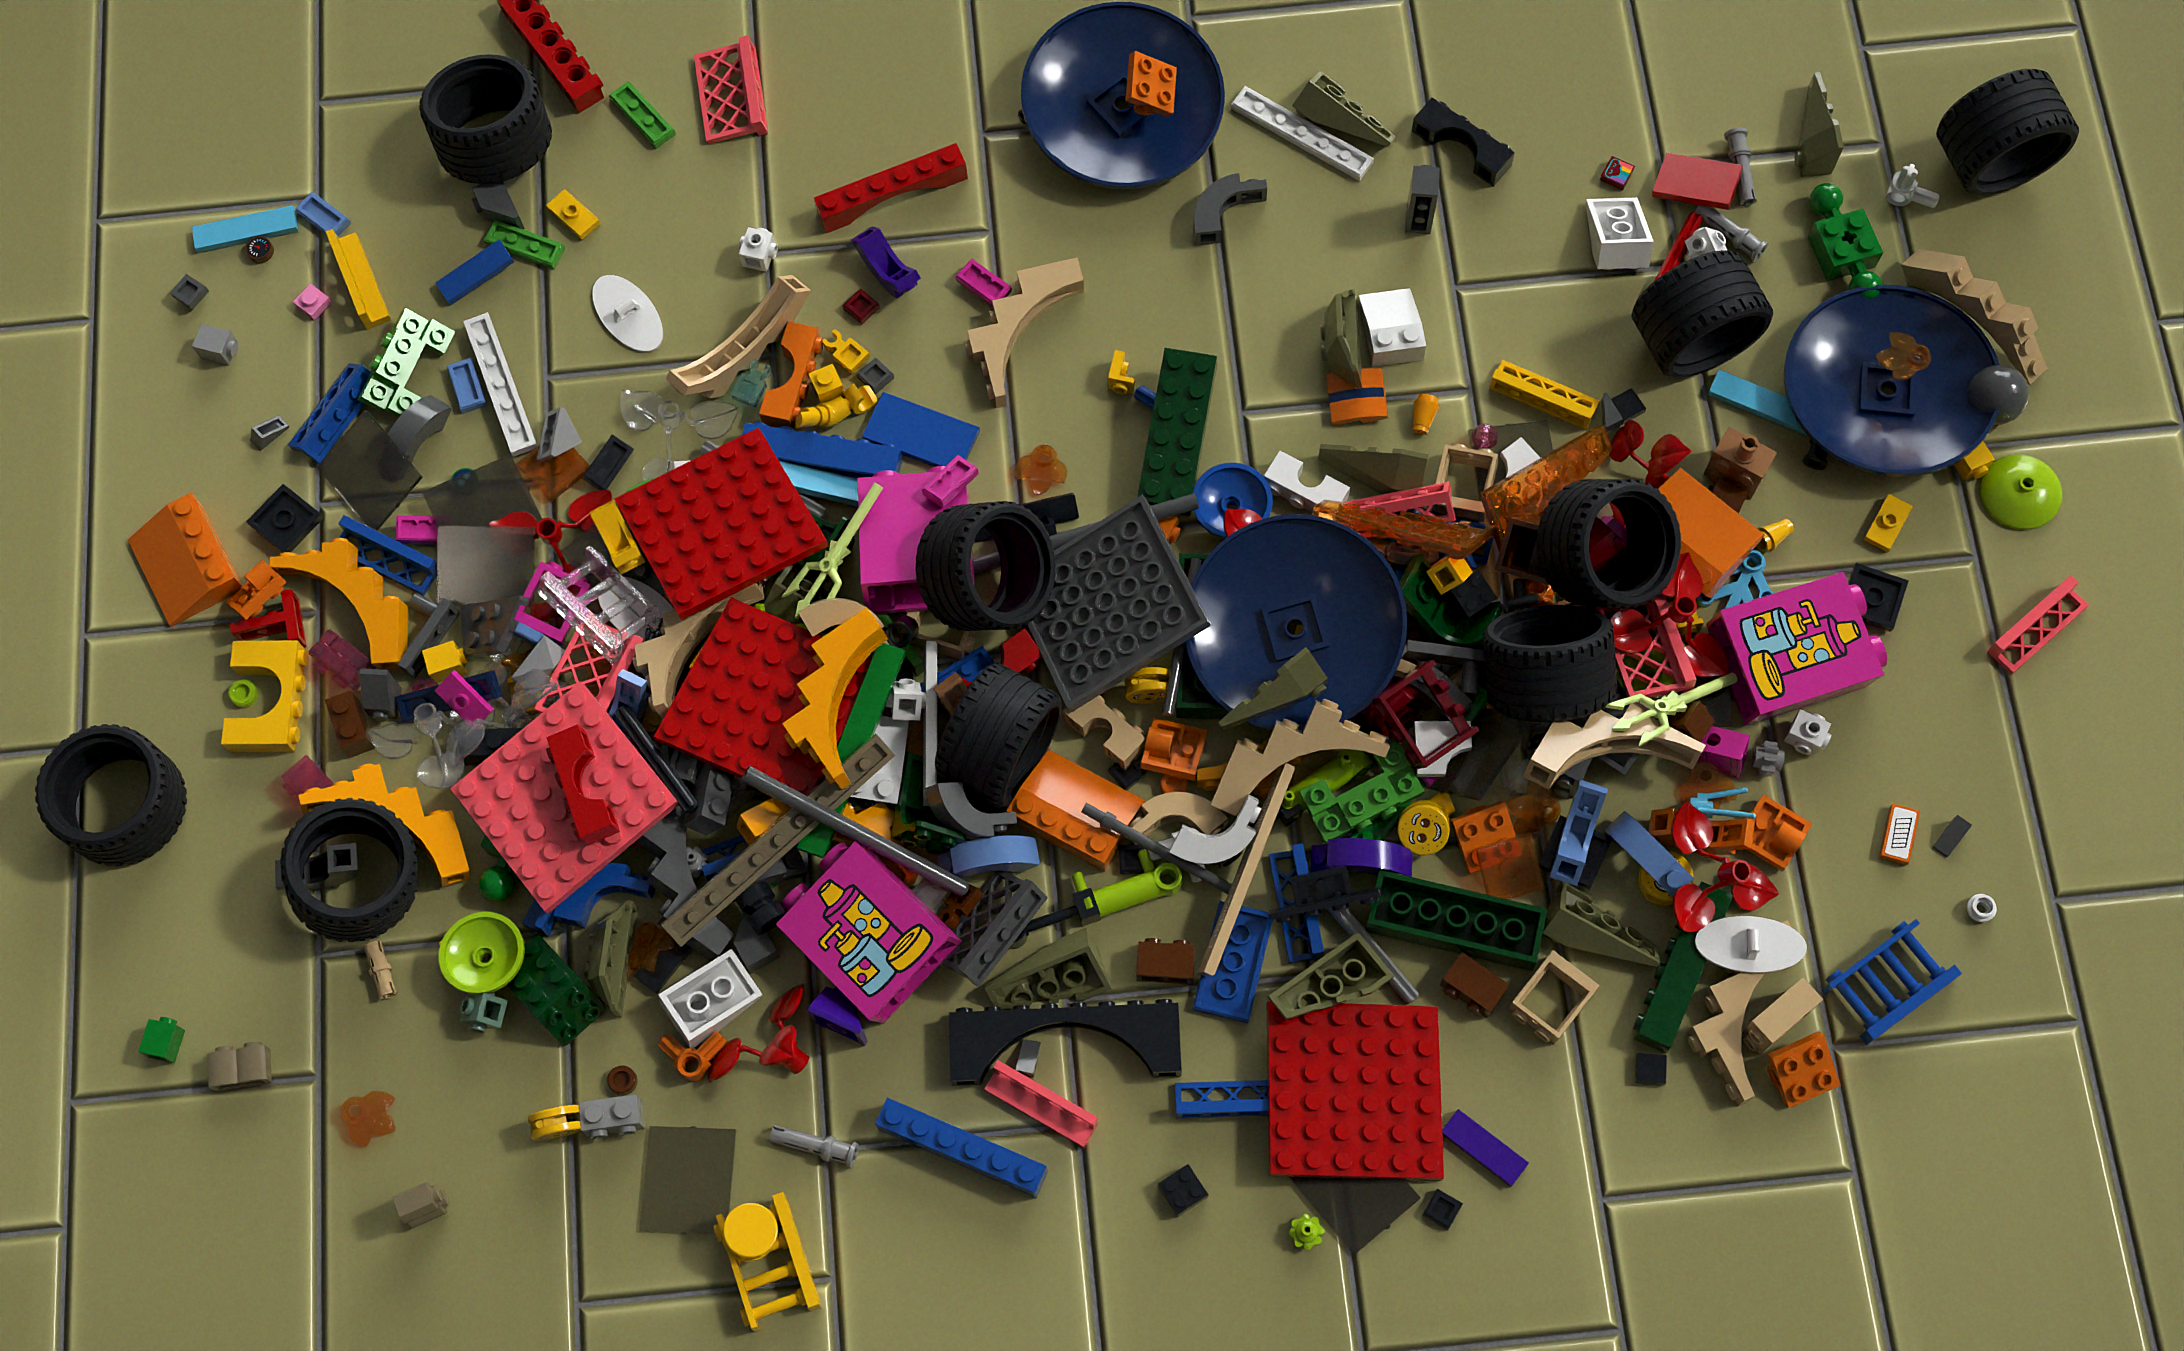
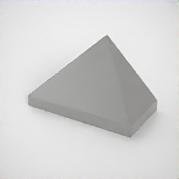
M559 407L546 413L537 456L538 462H544L582 443L565 408Z
M544 635L511 679L533 695L560 661L565 650Z

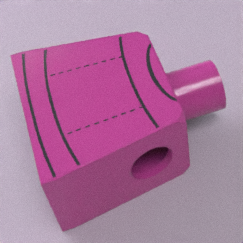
M1712 726L1701 741L1706 746L1697 763L1739 779L1748 755L1750 735Z

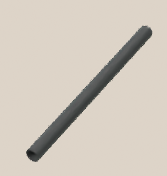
M1193 493L1150 507L1159 521L1199 509L1196 494ZM1098 522L1049 536L1054 551ZM998 551L973 559L974 575L1001 567Z
M750 765L744 772L741 781L960 897L968 892L969 883L964 879Z

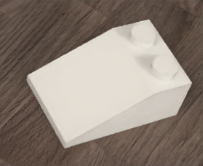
M1638 198L1586 199L1592 254L1597 269L1649 268L1654 241Z
M1410 288L1359 295L1371 366L1376 367L1424 360L1426 341L1422 322Z
M881 716L875 733L896 756L850 797L898 803L909 721L893 720L892 717Z
M730 949L661 992L658 996L661 1007L687 1046L695 1048L706 1041L714 1032H719L760 999L763 994L733 950Z

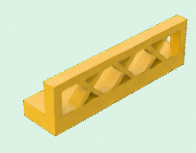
M333 229L325 231L357 313L366 329L368 330L390 321V315L356 232L338 238Z
M1502 360L1498 369L1495 370L1489 389L1585 430H1587L1600 400L1505 360ZM1504 369L1507 370V371H1509V372L1514 373L1515 376H1513V375H1511V374H1508V373H1506V372H1503ZM1532 381H1533V382H1535V383H1538L1539 386L1534 385V384L1529 383V382H1532ZM1554 392L1562 393V394L1564 395V397H1563V396H1560V395H1558V394H1555ZM1579 402H1583V403H1585V404H1588V405L1591 406V408L1586 407V406H1584V405H1582V404H1579Z

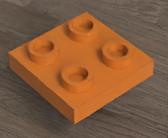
M1132 52L1129 54L1125 101L1134 104V111L1137 114L1152 115L1158 113L1169 117L1174 112L1177 67L1140 52Z
M260 560L244 575L248 582L230 597L226 603L247 620L249 617L252 618L259 614L263 609L262 605L269 598L277 597L283 590L282 586L287 582L264 560Z
M1154 718L1147 734L1140 768L1194 781L1208 730Z
M1763 794L1751 812L1756 814V818L1750 819L1755 824L1751 849L1746 850L1783 872L1806 837L1812 823Z
M1499 801L1489 806L1481 805L1470 808L1463 813L1464 815L1450 820L1466 870L1470 874L1522 855L1504 801Z
M1819 1031L1767 1054L1771 1064L1768 1067L1770 1079L1780 1091L1783 1103L1788 1108H1792L1841 1086L1825 1036Z

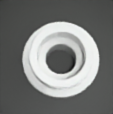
M1976 894L1967 903L1969 916L1977 922L1990 921L1997 911L1994 900L1985 894ZM1977 905H1982L1985 908V913H1980L1977 910Z

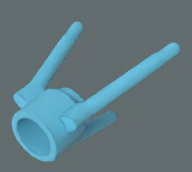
M1747 788L1697 793V798L1690 797V803L1707 818H1712L1713 815L1756 818L1755 813L1713 809V802L1708 801V799L1747 793Z

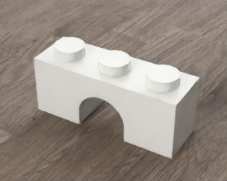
M1279 451L1264 475L1271 488L1272 495H1280L1289 500L1294 507L1304 508L1312 512L1314 516L1335 521L1344 506V502L1348 500L1350 487L1328 475L1316 487L1302 485L1298 479L1302 474L1303 462Z

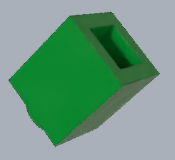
M160 1017L159 1021L148 1019L138 1052L147 1058L175 1063L185 1030L177 1026V1021L171 1018Z

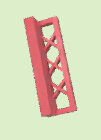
M1450 481L1346 501L1342 510L1345 526L1353 529L1351 520L1363 519L1369 523L1366 530L1358 531L1365 538L1453 522L1456 519L1451 500L1452 489ZM1445 502L1448 514L1437 516L1430 512V509L1434 504ZM1414 508L1422 513L1416 521H1410L1403 517L1408 509ZM1382 514H1389L1396 518L1390 526H1384L1377 522V519Z
M2070 575L2000 637L1987 652L2012 675L2089 606L2073 590L2079 582ZM2066 596L2078 606L2074 612L2062 611L2061 600ZM2056 616L2057 627L2043 628L2042 617ZM2024 633H2037L2038 644L2024 645ZM2006 649L2019 650V661L2014 665L2002 655Z
M997 1060L993 1067L994 1074L985 1087V1092L1078 1146L1085 1148L1099 1124L1098 1117Z

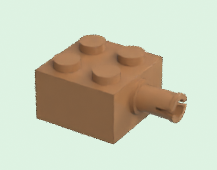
M1728 427L1714 450L1704 474L1714 483H1717L1718 478H1721L1749 490L1746 497L1752 499L1777 452L1759 443L1755 436L1744 435Z

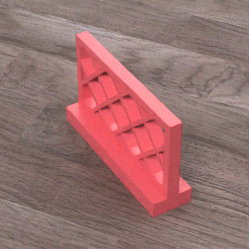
M749 36L739 37V43L695 54L694 61L706 142L712 144L757 132L759 136L769 134L756 48ZM738 52V58L733 65L725 61L729 54ZM710 59L716 61L709 71L702 68V61ZM721 65L729 69L722 79L714 75ZM735 72L741 75V80L736 86L728 83ZM710 79L719 82L712 93L705 89ZM724 86L732 90L726 100L718 97ZM737 94L745 98L739 108L731 104ZM714 100L722 104L715 114L708 111L709 106ZM727 108H730L735 113L727 122L720 117ZM742 115L748 119V125L738 128L734 124ZM717 121L725 125L720 133L712 135L711 129Z
M1660 594L1655 597V600L1647 602L1645 605L1648 611L1645 617L1646 625L1652 623L1668 611L1669 605L1665 596ZM1596 607V611L1604 615L1606 618V612H1618L1622 610L1617 608ZM1667 618L1652 628L1657 636L1644 655L1624 652L1620 655L1619 650L1615 649L1616 667L1627 697L1641 693L1651 698L1670 694L1672 690L1682 694L1695 687L1696 676L1677 626L1671 618ZM1653 649L1664 654L1665 660L1662 664L1648 658ZM1626 654L1640 661L1635 670L1624 665L1623 659ZM1644 663L1658 670L1653 678L1639 672ZM1662 672L1672 677L1675 684L1664 685L1656 680ZM1634 678H1637L1649 685L1645 690L1634 692L1631 683Z
M584 615L540 696L534 711L540 714L547 709L543 707L547 698L557 695L561 698L563 693L568 692L579 683L575 670L590 666L594 678L583 681L585 686L597 683L599 693L595 698L609 714L614 701L617 675L622 669L632 672L634 668L633 657H636L634 645L644 642V638L635 634L632 637ZM589 625L598 629L600 637L585 642L582 633L586 626ZM614 638L625 641L622 650L610 653L606 641ZM603 643L607 654L591 659L587 647ZM584 648L588 661L573 665L570 658L572 652ZM609 660L612 667L610 672L598 676L594 664ZM568 661L569 667L564 668ZM572 672L576 684L560 689L557 681L559 676ZM605 680L603 686H601L600 681ZM554 685H555L557 690L552 691V689H553V687H554Z

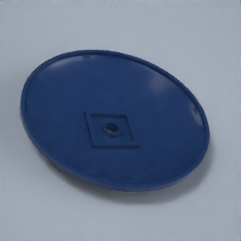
M1106 2L1091 5L1059 20L1046 31L1032 49L1023 71L1021 83V104L1025 123L1030 135L1043 154L1053 164L1076 179L1111 189H1138L1166 182L1189 169L1203 156L1213 142L1221 124L1225 103L1224 81L1220 66L1214 53L1201 35L1175 15L1154 6L1135 2ZM1137 51L1177 67L1174 112L1169 117L1158 113L1152 115L1137 114L1134 111V104L1127 102L1129 107L1123 110L1115 106L1116 102L1126 100L1129 54Z
M1876 285L1873 288L1859 287L1842 292L1821 303L1808 314L1795 331L1789 344L1784 363V386L1789 406L1801 428L1814 443L1833 458L1858 470L1876 475L1912 477L1931 474L1958 463L1972 453L1986 438L1994 425L1999 409H1995L1993 413H1982L1975 410L1967 400V387L1972 377L1978 371L1991 365L2000 364L1990 341L1983 331L1969 316L1950 302L1926 291L1911 287ZM1867 290L1880 291L1872 299H1867L1861 294ZM1881 387H1891L1894 394H1884L1881 391Z
M1303 514L1278 515L1253 522L1237 530L1216 546L1204 560L1192 581L1191 586L1211 626L1185 641L1187 652L1200 682L1213 699L1228 712L1232 711L1246 698L1254 699V692L1263 682L1269 680L1273 682L1278 674L1277 670L1305 647L1310 651L1328 678V683L1325 685L1327 689L1317 698L1313 699L1311 696L1303 702L1246 722L1253 726L1272 731L1276 720L1283 722V719H1288L1299 724L1298 729L1303 731L1315 700L1322 702L1323 699L1339 705L1337 709L1342 711L1339 722L1344 723L1345 720L1354 718L1373 703L1372 698L1386 689L1399 666L1407 635L1406 605L1399 581L1388 561L1370 541L1339 522ZM1293 621L1300 622L1304 627L1303 631L1298 635L1290 634L1287 630L1289 623Z

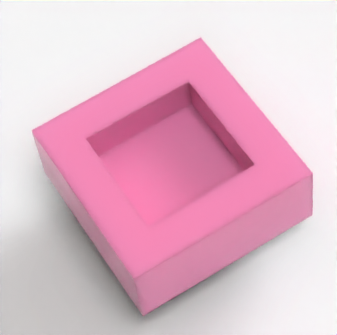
M310 284L293 303L306 315L315 320L332 301L327 295Z

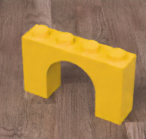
M298 640L233 641L230 667L239 676L268 675L278 678L281 683V696L276 706L263 716L256 718H224L221 745L230 753L295 752L296 743L300 741L298 719L303 714V705L300 701L301 691H304L306 686L303 670L304 666L308 664V652Z

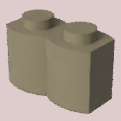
M248 1042L244 1044L243 1048L233 1050L232 1046H221L215 1048V1052L207 1054L208 1085L213 1091H227L272 1083L270 1049L262 1045L261 1042Z
M429 1182L393 1196L400 1219L405 1224L408 1223L412 1228L446 1214V1207L450 1205L443 1189L439 1191L436 1185L432 1186Z

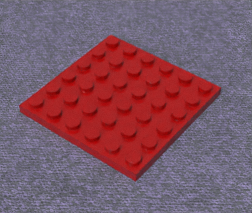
M759 428L614 498L680 620L829 546L825 536Z
M730 597L658 727L654 740L741 779L750 765L798 792L807 795L819 784L823 776L821 770L825 768V765L822 761L816 763L809 752L804 755L799 747L793 750L784 737L788 731L782 723L805 708V705L798 697L802 694V691L797 683L819 669V666L813 659V656L817 653L811 645L823 636L818 634L812 636L809 630ZM868 656L859 666L845 689L836 723L837 746L872 657Z
M1268 1001L1266 1003L1269 1176L1442 1181L1444 1179L1438 1006L1340 1003L1285 1020L1273 1003Z

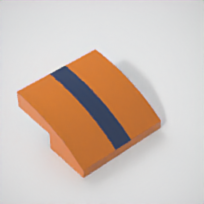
M1381 368L1361 369L1362 388L1354 387L1334 373L1326 375L1331 420L1334 426L1359 420L1366 424L1388 418L1383 370Z

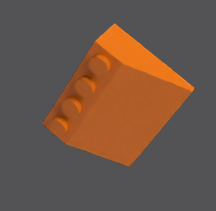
M1680 467L1658 490L1661 494L1665 495L1677 515L1681 532L1680 555L1687 552L1690 553L1692 561L1702 577L1703 589L1701 593L1712 599L1765 534Z
M192 492L167 504L128 539L170 627L233 596L243 586L203 505Z
M1048 750L1021 785L1006 813L1016 812L1017 823L1015 825L1105 872L1125 837L1112 829L1108 831L1100 827L1099 822L1081 813L1084 805L1088 803L1104 813L1108 811L1117 816V820L1129 826L1136 819L1145 800Z

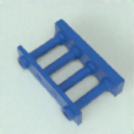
M1917 919L1909 925L1906 921H1903L1891 931L1894 936L1844 973L1837 970L1826 979L1829 984L1822 990L1823 993L1826 995L1836 988L1865 1023L1863 1026L1866 1031L1859 1037L1866 1045L1962 974L1955 964L1948 970L1943 966L1940 968L1913 936L1911 931L1920 924ZM1900 939L1903 940L1931 974L1929 977L1932 981L1925 987L1922 983H1917L1889 949ZM1877 956H1881L1909 990L1907 993L1910 998L1902 1003L1900 999L1896 1000L1867 965ZM1857 971L1887 1006L1885 1010L1889 1014L1882 1019L1877 1015L1874 1017L1846 983L1845 980Z

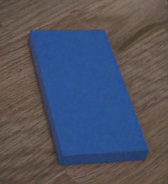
M883 392L863 432L862 439L878 445L884 443L893 444L901 449L902 455L934 467L947 466L957 455L967 460L979 435L980 427Z
M1219 901L1211 936L1225 902ZM1241 906L1215 975L1209 977L1201 975L1193 1006L1194 1011L1249 1023L1273 919L1269 920V912Z

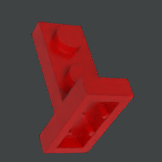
M292 589L282 591L283 611H269L264 616L249 617L247 620L241 618L238 622L230 623L232 635L238 641H249L287 632L288 640H298L306 648L299 598Z

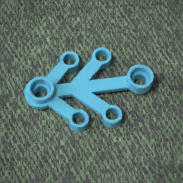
M1752 550L1732 574L1741 573L1737 582L1722 586L1712 599L1709 598L1710 601L1708 602L1701 599V596L1704 595L1701 593L1696 598L1697 604L1700 607L1707 608L1713 601L1730 596L1725 607L1726 609L1739 605L1740 601L1742 603L1752 601L1754 599L1748 587L1751 577L1759 591L1757 599L1761 598L1762 595L1774 594L1769 589L1762 573L1766 566L1764 556L1759 551ZM1747 562H1754L1756 567L1753 568L1748 566Z

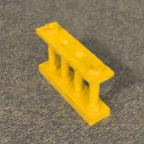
M784 1192L772 1195L774 1204L769 1205L770 1208L768 1210L774 1215L776 1222H781L783 1232L778 1233L779 1236L771 1251L782 1247L784 1250L789 1248L792 1259L787 1261L788 1264L744 1280L739 1264L743 1261L735 1259L728 1253L745 1307L740 1310L745 1327L750 1325L754 1332L760 1330L757 1319L795 1305H807L810 1311L822 1308ZM722 1214L716 1215L718 1224L714 1225V1230L718 1241L722 1242L721 1233L725 1218ZM791 1275L793 1278L798 1276L801 1288L796 1289V1293L753 1308L748 1291Z

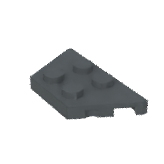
M518 595L461 605L460 616L464 655L476 658L505 653L511 635L515 632L519 623L514 619L520 605L527 606L529 598Z

